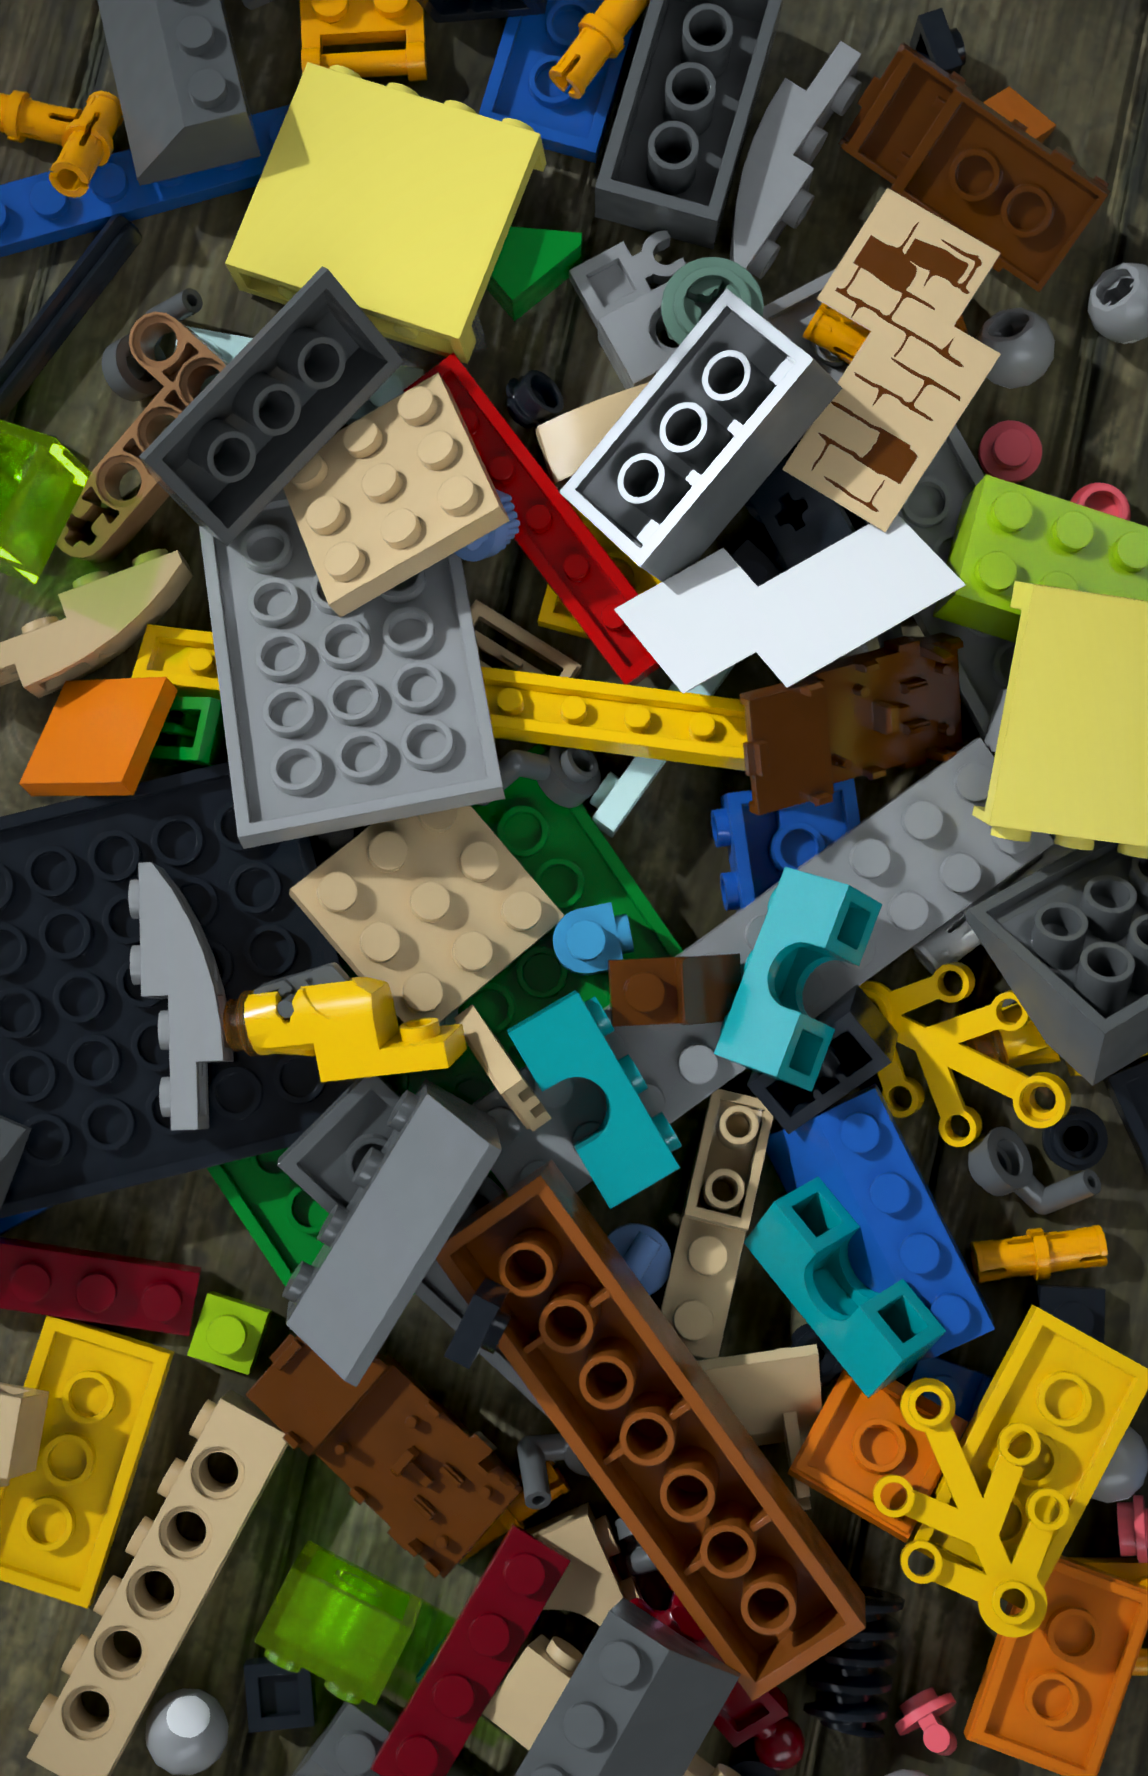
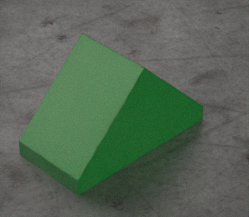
M510 227L486 289L514 322L569 278L570 269L582 264V233Z
M175 696L148 762L188 770L226 762L228 754L221 700L212 697Z

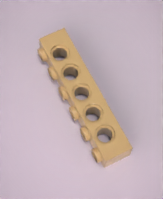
M230 1390L221 1397L218 1404L208 1399L203 1405L189 1431V1435L198 1439L186 1462L179 1458L173 1461L157 1490L158 1494L166 1498L155 1520L147 1516L142 1519L126 1547L125 1552L132 1555L134 1559L124 1578L121 1579L113 1575L94 1606L93 1611L102 1616L91 1638L83 1634L78 1637L62 1665L61 1671L70 1675L59 1698L51 1693L47 1695L28 1730L38 1735L27 1758L59 1776H111L288 1447V1444L283 1440L285 1433L251 1400L233 1390ZM223 1452L235 1460L238 1467V1477L235 1482L221 1483L211 1476L208 1470V1458L211 1453ZM189 1511L199 1515L206 1526L205 1539L201 1541L185 1539L177 1529L176 1519L178 1513ZM159 1571L166 1574L174 1586L173 1598L161 1600L153 1597L145 1585L146 1573ZM128 1631L134 1634L141 1643V1657L127 1658L121 1655L114 1646V1632ZM95 1691L103 1695L109 1705V1715L106 1717H96L88 1713L82 1704V1692Z

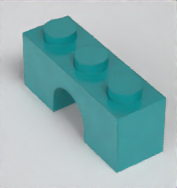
M784 867L778 886L770 896L768 912L754 949L746 959L744 975L732 1007L725 1016L724 1022H722L720 1038L714 1054L750 1070L812 1092L835 1029L809 1017L803 1005L805 983L814 969L828 961L839 960L856 966L860 965L882 903L848 884Z
M574 990L509 1028L507 1032L542 1092L562 1080L573 1077L589 1079L602 1088L606 1099V1111L601 1124L596 1130L573 1143L608 1207L611 1209L678 1170L680 1167L671 1152L682 1145L663 1112L661 1111L655 1116L650 1117L638 1094L647 1090L648 1086L630 1055L627 1054L617 1060L604 1038L614 1032L615 1029L597 998L594 996L584 1002L580 994Z
M818 1176L774 1201L745 1239L744 1244L867 1398H869L911 1370L942 1337L946 1330L904 1279L896 1282L881 1293L869 1289L858 1279L849 1262L848 1244L860 1226Z

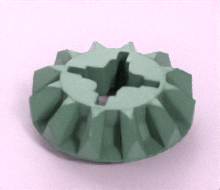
M720 257L696 259L679 268L668 281L661 302V315L669 339H674L680 345L701 318L702 310L694 305V302L700 301L708 304L713 296L717 297L721 288L724 291L726 288L763 317V297L754 277L738 263Z

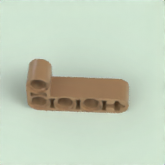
M152 312L143 315L135 322L129 336L131 354L164 387L64 503L53 520L52 533L54 541L61 551L71 557L94 563H105L113 560L124 550L166 501L169 494L155 481L139 456L162 433L163 429L172 423L200 394L204 381L212 375L219 374L229 364L191 329L167 313ZM176 333L177 348L173 355L166 360L157 361L154 350L158 339L164 334ZM137 469L142 480L141 488L136 496L124 501L119 490L120 481L127 472ZM101 503L118 510L119 515L117 517L110 516L109 514L112 511L102 507ZM87 521L93 522L91 530L97 536L92 544L86 542L88 534L82 529Z

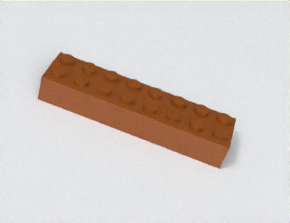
M552 1159L455 1226L436 1257V1261L468 1305L485 1277L510 1289L500 1310L512 1317L498 1344L499 1349L726 1665L741 1674L738 1682L752 1701L866 1628L865 1595Z

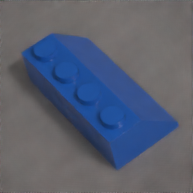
M877 1083L834 1102L790 1134L783 1127L769 1134L766 1151L787 1194L819 1176L860 1226L848 1244L849 1262L858 1279L866 1287L878 1293L904 1279L946 1330L942 1337L919 1361L934 1358L995 1329L992 1314Z

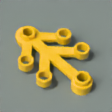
M960 962L947 963L937 968L931 977L893 991L880 982L865 981L859 987L878 1006L879 1011L898 1032L897 1042L915 1050L940 1115L938 1126L940 1136L947 1144L953 1147L967 1146L976 1140L982 1131L981 1117L976 1110L965 1105L952 1069L1012 1098L1016 1115L1023 1123L1030 1127L1048 1128L1056 1124L1068 1113L1071 1105V1093L1067 1084L1059 1076L1049 1072H1038L1028 1076L961 1043L998 1029L1016 1031L1031 1021L1012 990L996 996L990 1005L931 1026H926L903 1014L938 999L947 1003H955L968 997L974 989L975 977L967 965ZM947 971H954L962 978L963 986L958 994L949 992L944 986L943 979ZM1006 999L1015 1000L1021 1006L1022 1015L1018 1022H1011L1004 1017L1002 1004ZM895 1046L892 1063L877 1072L883 1087L882 1095L892 1116L905 1118L922 1107L925 1094L917 1080L905 1076ZM897 1086L905 1087L911 1093L912 1103L909 1108H903L896 1103L894 1090ZM1038 1087H1047L1053 1091L1056 1097L1053 1109H1045L1038 1105L1035 1099V1092ZM954 1115L963 1116L968 1121L970 1132L967 1137L958 1136L953 1132L951 1119Z
M916 1379L908 1384L902 1392L900 1398L901 1414L908 1425L918 1431L925 1432L957 1508L914 1490L905 1478L895 1474L883 1476L876 1482L873 1488L874 1504L881 1513L888 1517L907 1516L973 1545L985 1574L942 1558L939 1550L932 1543L921 1539L909 1542L902 1549L900 1554L901 1568L904 1574L915 1583L927 1584L935 1582L977 1601L982 1619L996 1633L1012 1638L1026 1636L1041 1625L1047 1612L1046 1592L1037 1575L1053 1532L1062 1528L1069 1518L1070 1508L1068 1501L1060 1492L1051 1488H1039L1029 1495L1025 1505L1029 1522L1010 1562L999 1534L1025 1465L1033 1462L1040 1453L1041 1441L1039 1435L1032 1427L1022 1423H1012L1001 1430L997 1439V1447L1000 1453L982 1497L950 1423L956 1409L952 1391L946 1384L937 1379ZM924 1392H933L941 1401V1410L932 1419L921 1417L916 1410V1400ZM1017 1430L1025 1432L1031 1440L1030 1451L1025 1456L1019 1458L1012 1456L1006 1446L1008 1436ZM888 1483H899L906 1490V1501L900 1508L890 1509L881 1502V1490ZM1044 1496L1055 1498L1060 1508L1057 1518L1049 1523L1041 1522L1035 1514V1505ZM918 1548L929 1550L934 1557L933 1568L928 1573L922 1575L915 1574L908 1566L910 1554ZM1008 1589H1018L1022 1591L1025 1597V1606L1016 1615L1004 1613L1000 1606V1598Z

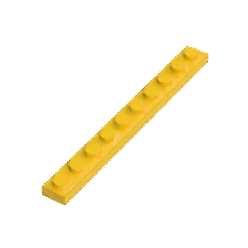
M147 624L131 678L167 677L178 690L176 696L212 697L221 700L212 632ZM481 666L494 738L745 771L743 743L747 742L745 709L744 705L740 704V699L687 692L682 694L679 691Z

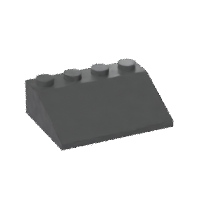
M1095 840L1093 850L1076 849L967 909L966 913L967 922L1045 1042L1092 1086L1148 1053V859L1118 853V843Z

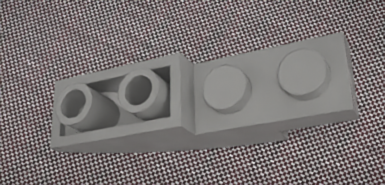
M842 41L839 42L807 91L787 78L784 79L768 105L753 137L743 167L732 223L730 260L738 263L751 275H755L759 279L764 277L780 251L781 246L776 244L775 241L785 226L789 225L796 229L814 201L815 196L808 192L814 171L810 164L819 153L827 138L828 132L823 130V127L834 112L840 116L846 113L861 88L862 82L855 79L861 53Z
M152 862L138 863L139 879L130 880L128 890L131 918L140 920V945H133L131 947L130 975L133 985H141L142 997L168 999V1010L160 1011L158 1017L159 1045L161 1050H169L170 1077H162L160 1081L159 1102L161 1114L163 1117H171V1130L208 1129V1063L234 1062L231 1023L225 990L214 954L202 926L183 893L164 868Z

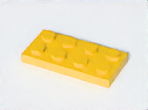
M1032 1305L959 1443L983 1497L1000 1453L997 1447V1439L1001 1430L1009 1424L1022 1423L1032 1427L1039 1435L1041 1441L1040 1453L1033 1462L1025 1465L999 1537L1011 1562L1029 1522L1025 1510L1029 1495L1039 1488H1051L1060 1492L1066 1498L1070 1508L1069 1518L1062 1528L1053 1532L1037 1575L1038 1580L1044 1587L1148 1390V1368ZM1017 1430L1008 1436L1006 1446L1012 1456L1019 1458L1028 1454L1031 1449V1440L1025 1432ZM942 1474L930 1497L957 1508ZM1044 1496L1037 1501L1035 1514L1041 1522H1052L1059 1515V1503L1052 1496ZM917 1522L907 1543L918 1539L929 1541L939 1550L942 1558L985 1574L973 1545L921 1522ZM924 1548L916 1549L917 1551L934 1560V1557L929 1550ZM1008 1589L1001 1596L1002 1599L1023 1610L1025 1597L1022 1591Z
M46 1316L23 1386L49 1391L36 1471L11 1478L8 1486L0 1487V1581L87 1609L93 1604L175 1351L75 1319Z

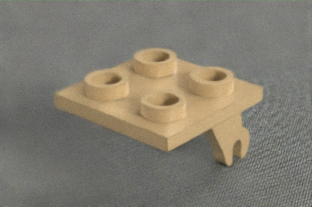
M817 1344L779 1348L771 1351L728 1357H714L697 1361L757 1446L785 1442L789 1467H791L822 1409ZM791 1476L795 1499L803 1510H810L809 1486Z

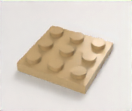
M439 373L336 432L283 488L328 605L340 618L510 521L450 389Z
M471 806L371 824L293 886L289 892L291 898L358 977H370L388 982L399 1025L421 1018H438L440 1024L555 928L564 917V914Z

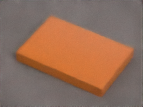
M1061 1555L1044 1586L1047 1596V1612L1041 1625L1035 1631L1023 1637L1012 1638L997 1633L963 1733L969 1741L1062 1776H1098L1148 1629V1587ZM1008 1602L1005 1613L1016 1615L1022 1609Z

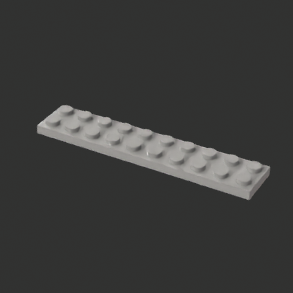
M981 738L971 741L956 752L957 754L951 759L938 765L861 821L860 824L832 842L823 851L798 867L797 870L848 884L882 903L859 966L839 960H832L819 965L809 975L803 989V1005L809 1017L814 1019L851 988L857 984L860 986L1054 844L1050 834L1033 831L1029 842L1013 841L990 835L992 826L972 815L974 805L986 806L994 763V756ZM779 882L675 957L739 953L742 980L746 959L754 949L768 912L770 896L777 888ZM609 1004V1005H608L607 1007H605L603 1010L605 1011L607 1017L609 1018V1020H610V1022H611V1013H610V1004ZM722 1022L681 1025L678 1023L614 1027L615 1031L604 1037L617 1060L629 1054L648 1086V1089L638 1094L650 1117L662 1111L669 1124L746 1069L714 1054L720 1038ZM527 1065L521 1068L520 1072L552 1118L534 1132L531 1129L527 1130L496 1087L472 1104V1106L490 1115L495 1120L502 1152L492 1166L491 1171L505 1190L514 1186L551 1159L575 1192H578L593 1181L573 1143L596 1130L604 1118L606 1099L602 1088L595 1082L586 1078L573 1077L562 1080L542 1092Z

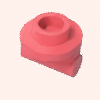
M930 1687L909 1698L899 1706L904 1717L895 1724V1728L899 1735L902 1736L921 1727L924 1732V1744L930 1751L941 1756L951 1755L957 1748V1738L951 1730L945 1728L939 1716L952 1708L957 1702L951 1692L938 1697L934 1688Z

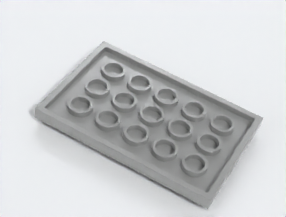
M283 489L228 546L199 526L237 834L243 849L505 799L462 558L453 553L340 618L328 605Z

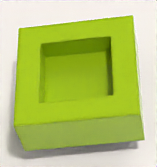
M214 1291L208 1292L187 1356L249 1375L253 1371L272 1310Z

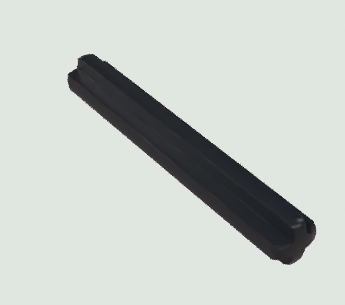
M119 214L111 216L0 361V424L141 242L142 235L139 229L125 217Z

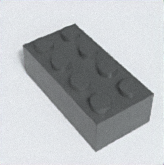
M650 0L596 182L595 217L651 233L667 230L673 239L714 249L780 22L783 0Z

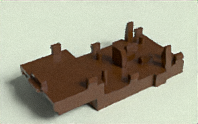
M904 42L901 43L882 77L879 78L875 75L857 104L862 108L838 144L842 146L841 148L892 183L891 190L1000 252L1001 254L992 268L999 273L1003 268L1040 293L1111 192L1107 189L1109 184L1097 175L1092 179L1085 174V170L1075 164L1077 159L1058 146L1052 151L1026 133L1028 127L1018 120L1014 119L1010 122L972 95L973 90L964 85L966 79L953 71L950 75Z
M943 632L918 639L901 636L884 641L883 648L837 659L788 688L783 683L741 693L740 704L744 705L747 742L743 743L745 772L751 778L752 801H749L750 812L760 816L808 801L814 803L815 807L833 802V784L862 775L868 777L869 780L886 776V769L890 767L900 766L908 769L926 764V757L935 761H948L955 756L956 752L966 746L962 741L958 649L964 648L963 641L959 637Z
M290 1333L269 1357L273 1364L245 1394L285 1433L283 1440L294 1451L296 1448H300L308 1456L316 1454L351 1488L348 1494L359 1505L365 1502L391 1527L387 1533L413 1557L420 1555L427 1562L423 1567L435 1579L438 1575L443 1579L447 1577L523 1491L522 1480L494 1454L497 1447L480 1431L473 1434L390 1354L384 1356L378 1352L358 1386L355 1387L344 1381L301 1338Z

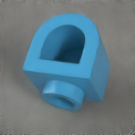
M611 902L579 908L567 913L558 922L553 935V946L558 961L565 969L577 975L589 976L608 972V960L623 959L622 954L634 952L627 914L614 916Z

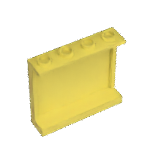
M307 62L225 264L239 290L284 305L323 266L329 269L383 337L445 357L454 353L460 362L468 364L477 342L472 329V323L533 169L544 172L547 164L541 135L535 132L532 127L517 119L505 118L502 121L478 115L471 107L458 101L447 100L443 104L420 97L414 90L403 84L392 82L384 86L362 79L359 74L344 66L332 65L330 68Z
M1015 581L1010 607L1021 610L992 774L986 806L974 805L972 815L992 826L990 835L995 837L1029 842L1032 831L1055 834L1054 844L1079 850H1093L1095 840L1118 843V853L1148 859V601Z

